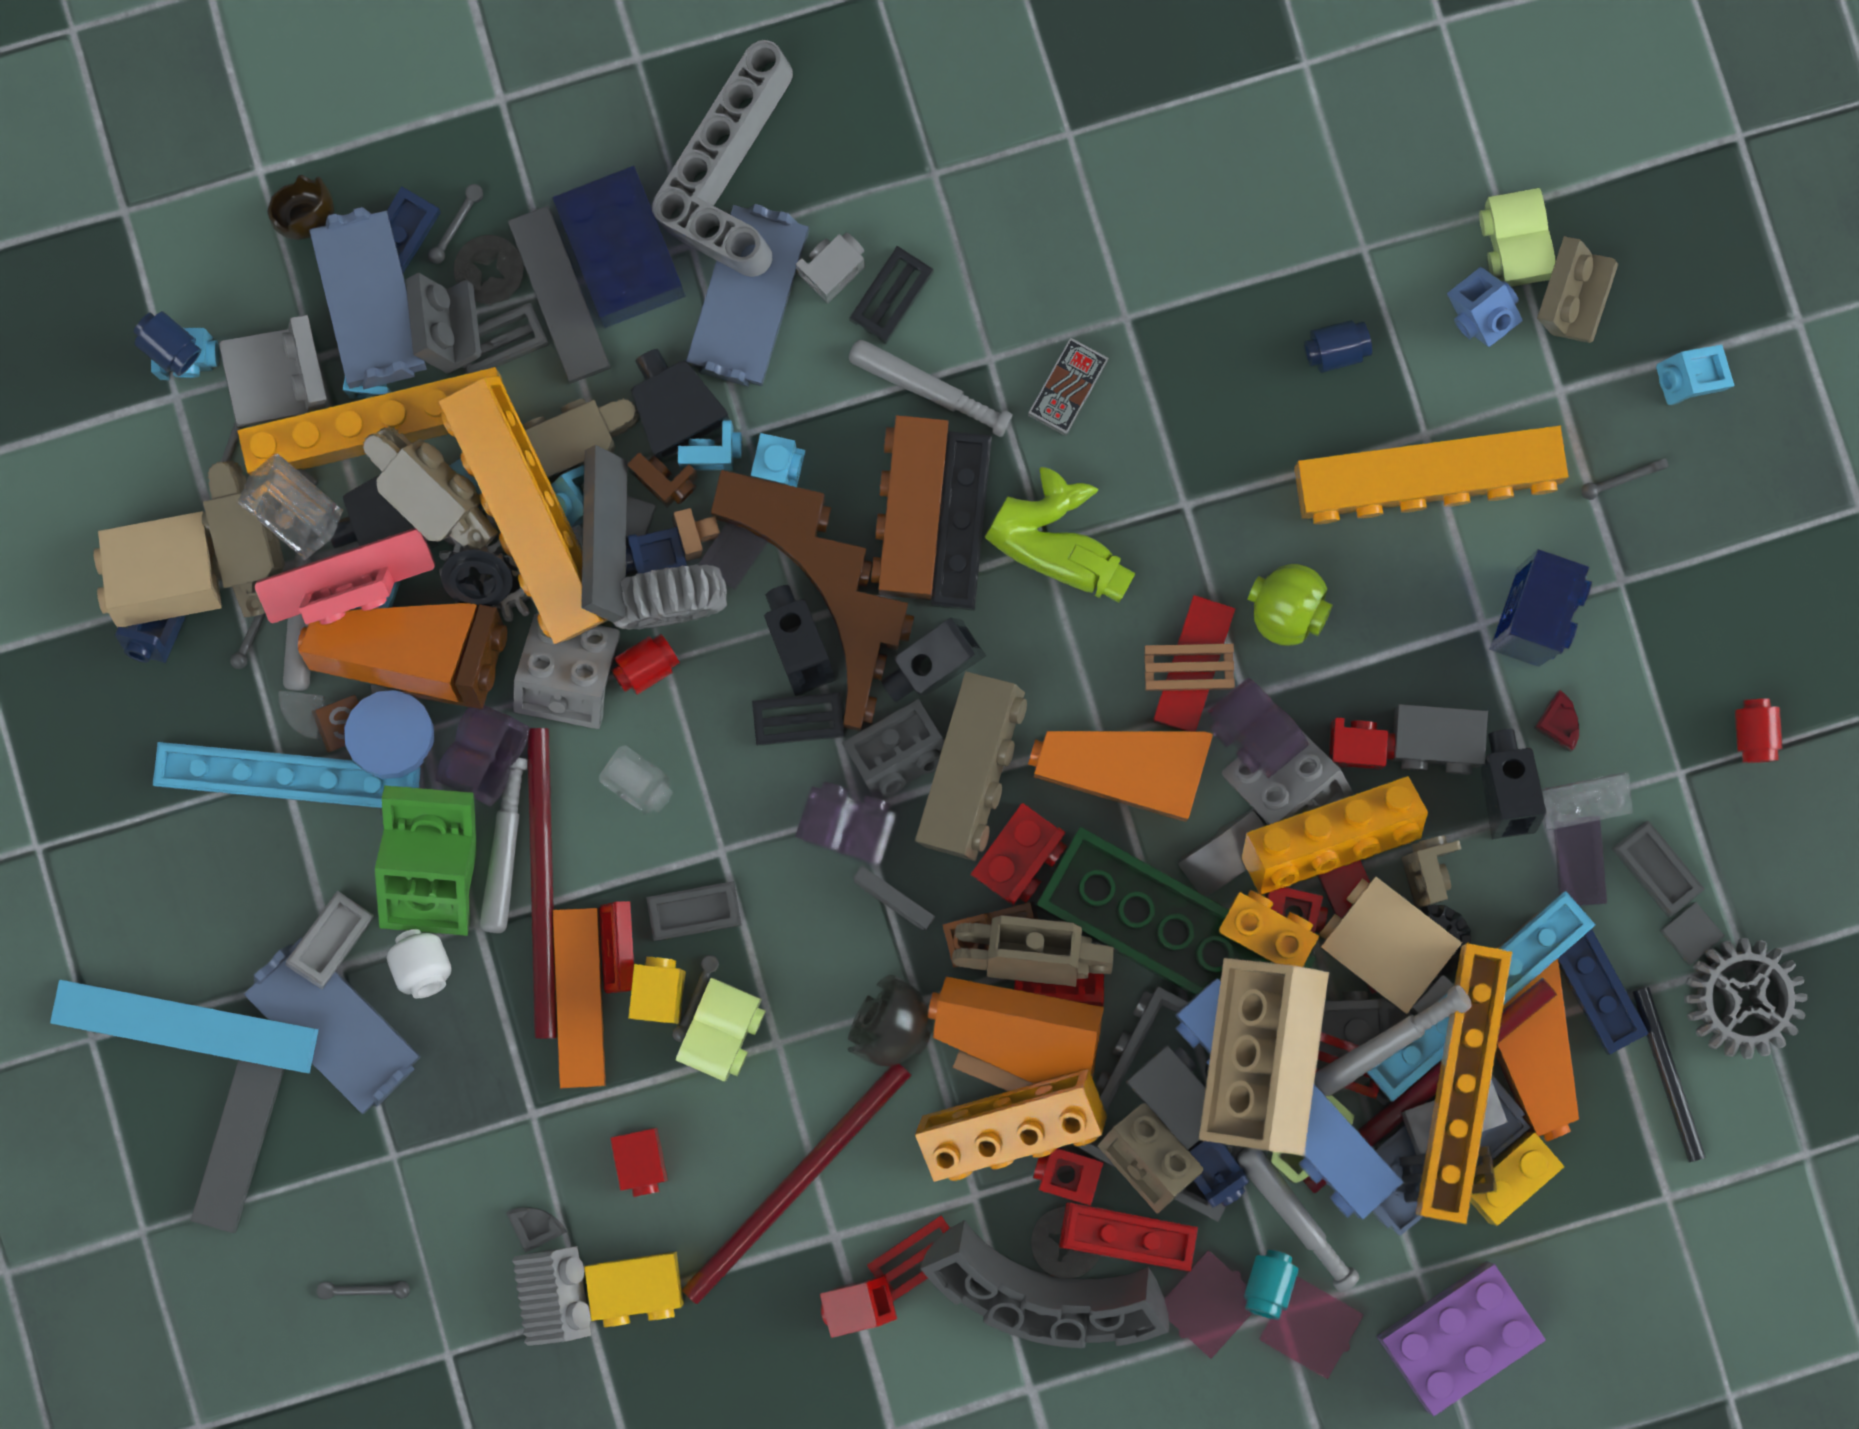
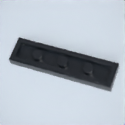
M948 431L931 606L975 611L991 435Z

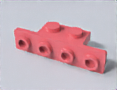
M412 528L258 580L255 584V590L270 623H276L301 614L305 624L319 620L320 624L324 625L341 619L345 615V611L360 606L365 611L384 604L387 601L386 598L390 596L395 582L433 570L435 560L426 538L416 528Z

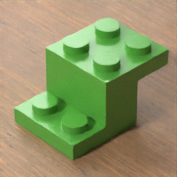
M384 785L381 798L384 830L375 864L379 928L405 931L419 929L421 932L468 936L470 927L469 889L477 856L474 793Z

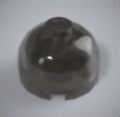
M889 974L876 984L883 989L876 999L868 995L863 1001L848 1035V1040L855 1043V1046L848 1047V1052L878 1066H895L908 1060L913 1053L919 1055L925 1049L931 1037V1032L927 1030L929 1019L928 1006L925 999L912 985L895 975Z

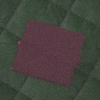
M1208 1250L1191 1268V1272H1188L1164 1299L1169 1321L1180 1330L1179 1336L1181 1338L1188 1337L1212 1359L1252 1313L1245 1310L1247 1299L1244 1298V1293L1247 1285L1240 1280L1241 1274L1238 1271L1232 1272Z
M1297 1276L1287 1310L1281 1312L1279 1320L1270 1319L1259 1340L1328 1380L1343 1351L1347 1352L1350 1350L1348 1342L1360 1323L1363 1314Z

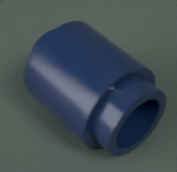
M163 311L155 316L151 312L146 314L133 331L137 335L134 345L166 372L173 371L177 376L184 374L194 364L202 351L195 344L196 339Z
M1352 320L1314 329L1310 331V340L1304 342L1309 365L1311 367L1317 365L1321 373L1362 363L1364 357L1372 355V343L1364 322L1354 323Z

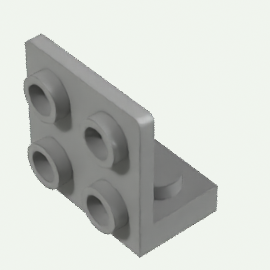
M308 315L290 318L289 327L286 330L220 342L219 349L237 426L243 427L281 420L325 408L326 396Z
M539 613L535 614L514 679L513 712L600 729L604 715L605 687L619 642L620 631L615 628L598 625L570 640L554 644L552 639L547 637L539 626L537 619Z
M1284 718L1222 770L1224 779L1255 809L1267 825L1354 795L1341 769L1289 718Z

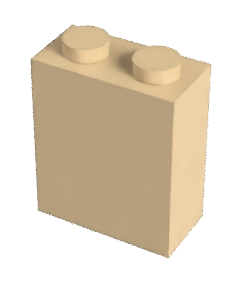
M203 511L98 531L100 548L94 549V562L98 574L103 576L104 586L97 589L98 602L102 613H108L117 628L222 608L219 579L216 577L212 565V557L216 553L212 537L207 536L204 524H202Z
M1374 877L1370 883L1362 878L1346 899L1353 904L1343 918L1334 914L1319 933L1325 939L1320 948L1407 1014L1462 942L1378 877Z

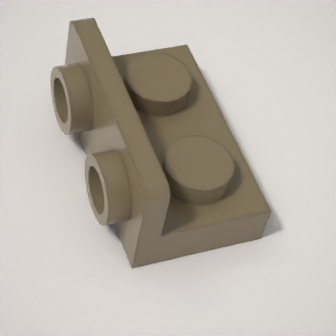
M1564 236L1537 317L1551 335L1587 343L1593 342L1618 267L1617 261L1614 258L1594 255L1580 239Z
M1443 835L1411 845L1413 853L1401 858L1414 906L1420 908L1447 900L1446 891L1451 890L1450 876L1444 863L1439 864L1437 857L1461 850L1460 841L1447 843L1446 836Z
M1145 1103L1138 1106L1113 1127L1098 1145V1148L1157 1214L1203 1172V1167Z

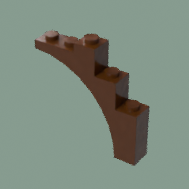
M721 470L711 510L712 517L715 516L718 521L745 529L775 546L804 572L823 597L838 628L846 658L848 693L844 728L861 732L863 722L872 723L877 697L869 696L873 679L882 680L887 655L879 653L880 648L884 647L898 651L900 640L909 642L914 616L906 614L908 603L858 592L859 586H868L873 561L865 560L866 548L817 537L818 531L826 533L831 513V507L824 506V493Z

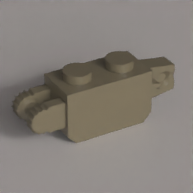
M623 398L598 408L595 400L586 403L585 399H578L561 408L562 414L546 421L545 417L542 416L523 424L551 485L560 475L584 465L586 449L597 445L614 453L616 446L612 438L627 432L628 428L632 429L639 422V412L635 410L636 405H633V401L630 402L629 399L625 400Z
M390 426L384 427L377 433H372L365 438L363 442L364 447H362L365 450L364 453L382 471L377 478L378 492L427 540L442 541L450 536L464 547L468 544L472 549L480 550L485 545L488 546L498 532L478 508L481 505V501L474 484L465 476L457 474L444 461L443 455L436 447L425 443L422 439L411 443L403 434L398 433L399 430H395L394 427L390 428Z
M216 462V464H212L209 472H207L209 475L207 478L210 479L209 488L212 500L203 502L205 511L202 514V524H204L207 536L212 537L216 553L212 557L213 569L216 577L222 580L224 588H233L244 618L266 614L255 590V584L258 580L281 573L285 566L270 500L267 495L259 490H248L245 475L242 474L244 470L241 469L242 466H239L238 462Z
M1001 915L992 918V925L965 922L957 924L955 930L956 938L963 942L989 945V950L957 949L953 952L952 962L956 966L987 970V977L1076 986L1077 979L1088 978V973H1112L1114 947L1092 944V938L1081 936L1082 927L1074 923Z

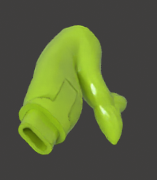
M1040 467V477L1045 497L1040 501H1026L1007 496L988 529L985 538L1000 551L1036 572L1085 592L1093 593L1097 587L1094 596L1100 598L1103 594L1120 603L1135 575L1133 571L1119 564L1120 557L1112 556L1113 554L1103 544L1086 535L1069 532H1040L1037 530L1042 526L1059 520L1066 512L1079 507L1096 494L1098 489L1086 483L1067 484L1057 472L1046 467Z

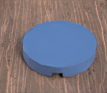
M396 690L379 691L362 699L350 712L344 727L345 745L354 763L365 772L382 779L401 778L417 770L424 762L423 759L427 756L428 752L431 751L434 743V725L424 705L412 695Z

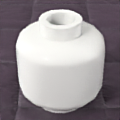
M419 929L408 930L398 935L395 939L396 944L390 948L386 956L398 990L405 994H412L414 998H425L440 992L446 986L445 981L451 974V964L441 939L432 933H421Z

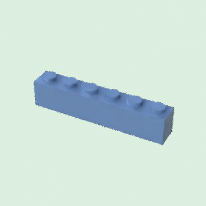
M1218 978L1209 983L1175 1015L1181 1022L1176 1027L1180 1035L1193 1048L1200 1043L1210 1055L1221 983ZM1314 1085L1305 1152L1302 1155L1304 1159L1298 1164L1316 1184L1324 1179L1334 1190L1335 1193L1329 1198L1347 1218L1354 1213L1358 1218L1364 1219L1393 1193L1403 1181Z

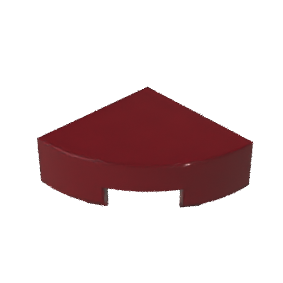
M1558 690L1534 726V729L1572 752L1579 739L1578 717L1572 701L1565 693Z

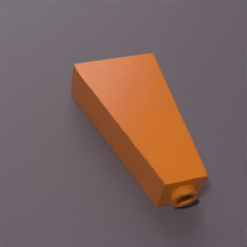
M459 603L375 608L365 611L362 609L345 611V615L335 622L322 625L318 620L309 623L308 627H303L298 638V651L311 671L458 702L460 693L455 682L478 607L476 604Z
M1047 731L1044 742L1035 739L1028 765L1036 767L1034 778L1186 822L1190 816L1213 734L1208 732Z
M1558 959L1504 1004L1503 1010L1542 977L1549 983L1557 995L1496 1045L1495 1051L1514 1099L1525 1113L1522 1117L1530 1126L1528 1131L1535 1132L1538 1136L1544 1135L1546 1141L1556 1139L1571 1132L1568 1124L1579 1120Z
M946 977L941 992L932 993L928 1019L935 1020L933 1038L1036 1084L1089 1069L1093 1079L1104 1007Z

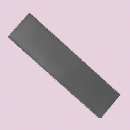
M549 206L509 220L510 229L570 384L611 369Z
M594 445L585 450L581 608L614 623L625 618V604L622 597L621 581L626 575L627 460Z
M238 1060L190 1221L230 1233H236L285 1069Z

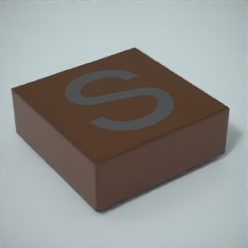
M356 695L312 711L327 752L346 746L344 727L350 712L359 703Z

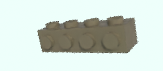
M965 671L915 839L917 843L925 848L976 861L978 851L982 852L985 849L990 832L989 826L986 825L990 810L998 806L1002 794V784L999 783L1003 766H1009L1014 754L1015 744L1011 739L1016 724L1022 723L1027 709V700L1024 698L1025 692L1016 684Z

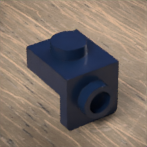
M677 527L642 536L632 534L626 537V575L633 573V576H635L636 574L661 570L667 567L687 566Z
M185 615L131 625L128 629L118 627L115 636L128 657L144 663L149 662L150 659L166 663L184 622Z
M1199 1140L1188 1149L1191 1155L1203 1167V1172L1194 1181L1212 1208L1220 1203L1223 1206L1230 1205L1245 1193L1243 1187L1249 1183V1180L1225 1144Z

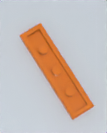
M599 909L553 910L560 1088L606 1086Z

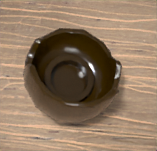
M298 175L293 184L283 186L271 197L267 213L273 228L279 234L289 239L303 240L311 238L310 229L325 226L327 216L332 215L334 212V205L329 189L319 176L314 181L304 175Z

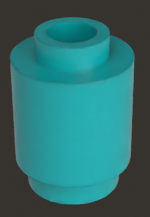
M1270 1249L1266 1251L1265 1256L1256 1255L1244 1293V1298L1247 1299L1245 1310L1264 1318L1280 1319L1281 1312L1286 1311L1299 1271L1298 1267L1291 1264L1293 1257Z

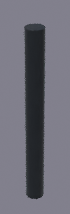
M1650 987L1633 991L1641 1020L1649 1033L1647 1038L1688 1162L1706 1158Z

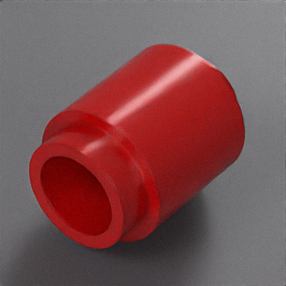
M659 634L653 639L650 636L646 637L616 656L614 661L617 667L612 669L611 672L624 692L632 689L636 695H639L672 674V668L680 664L667 640L662 634Z
M1770 699L1744 700V708L1735 710L1737 752H1742V762L1763 763L1779 761L1778 750L1783 749L1780 707H1771Z

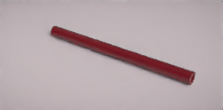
M549 728L527 729L534 1032L535 1039L557 1038Z
M1543 977L1502 1010L1497 1044L1557 995ZM1441 1062L1357 1130L1371 1147L1404 1121L1401 1112L1423 1105L1436 1095ZM1309 1176L1303 1180L1314 1194L1327 1185L1324 1179L1317 1184Z
M895 1061L681 1290L698 1305L912 1075L899 1062Z

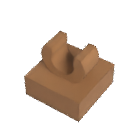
M691 508L673 513L672 523L674 528L677 527L685 560L701 558L703 551L701 543L719 538L718 534H720L716 517H709L695 522Z

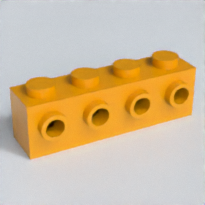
M1409 776L1247 832L1242 861L1259 894L1263 895L1421 839L1428 811Z
M1086 1069L923 1115L915 1137L933 1181L949 1178L950 1181H957L968 1177L975 1170L989 1166L991 1169H1001L1013 1163L1015 1159L1032 1155L1034 1158H1040L1051 1154L1058 1147L1072 1143L1075 1146L1090 1144L1102 1135L1107 1115L1090 1071Z

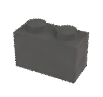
M1399 704L1394 708L1392 733H1395V753L1393 760L1390 761L1402 762L1401 769L1409 771H1428V764L1446 765V773L1472 774L1473 767L1479 768L1485 764L1488 711Z
M1166 1045L1125 1082L1188 1150L1199 1140L1206 1084L1202 1085L1192 1073L1197 1065L1180 1046L1172 1051Z

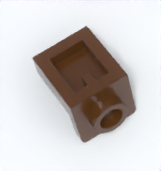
M639 452L627 464L630 473L666 508L674 501L678 505L683 503L697 487L693 482L698 476L696 470L690 464L671 482L667 478L672 473L655 456L647 460Z

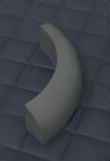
M965 1220L941 1235L926 1252L921 1264V1270L954 1304L959 1305L961 1302L969 1309L984 1317L983 1321L987 1325L1032 1342L1059 1347L1084 1348L1086 1343L1115 1341L1116 1346H1122L1149 1340L1169 1332V1317L1165 1299L1149 1267L1134 1273L1104 1279H1073L1048 1275L1029 1269L1001 1255L986 1244Z

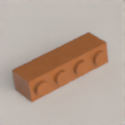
M896 415L895 427H886L884 453L892 454L891 470H882L880 496L888 497L886 514L878 513L875 535V540H883L882 557H873L871 583L879 584V595L932 600L949 420Z

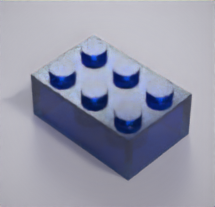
M635 166L628 167L552 197L604 328L686 297Z
M1537 549L1516 569L1489 650L1540 667L1548 660L1554 659L1557 654H1562L1564 648L1569 649L1578 626L1577 623L1571 622L1573 614L1579 606H1584L1592 586V581L1586 579L1589 567Z

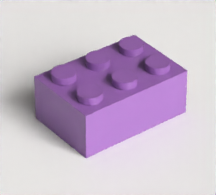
M1487 1261L1376 1336L1425 1410L1432 1416L1437 1415L1546 1341L1496 1265Z

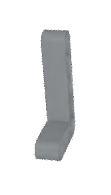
M768 40L757 41L746 50L652 203V212L655 218L672 237L749 277L759 276L770 267L773 260L770 246L755 228L718 209L714 205L788 88L793 77V69L780 48L774 42ZM775 62V65L770 70L761 72L766 64ZM753 98L747 107L738 109L744 100ZM730 134L729 139L725 143L716 145L720 137ZM707 171L706 176L702 180L693 182L698 173ZM684 207L683 213L679 217L670 219L676 209ZM714 226H720L714 236L705 238L709 229ZM755 245L750 255L740 257L745 247Z

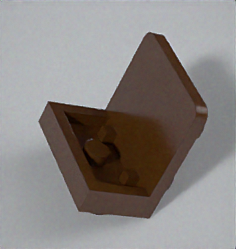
M479 605L455 682L460 693L458 702L401 690V692L416 698L483 709L487 693L494 684L495 667L499 654L503 651L507 641V626L503 624L497 608Z

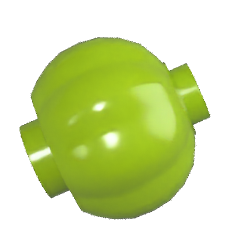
M1300 564L1281 566L1268 575L1266 579L1258 576L1247 599L1254 603V622L1258 631L1269 641L1284 646L1303 643L1309 633L1319 636L1333 604L1324 601L1328 588L1322 577L1315 570Z

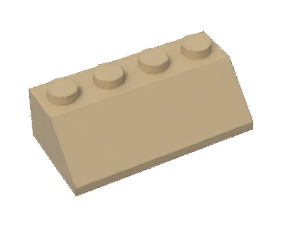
M1224 958L1199 1140L1304 1155L1329 972L1292 965Z

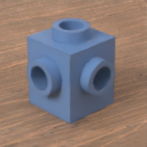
M1482 267L1478 268L1447 293L1458 315L1454 318L1458 329L1468 339L1476 337L1488 347L1503 338L1510 330L1523 321L1515 305L1519 299L1514 290L1505 281H1500Z

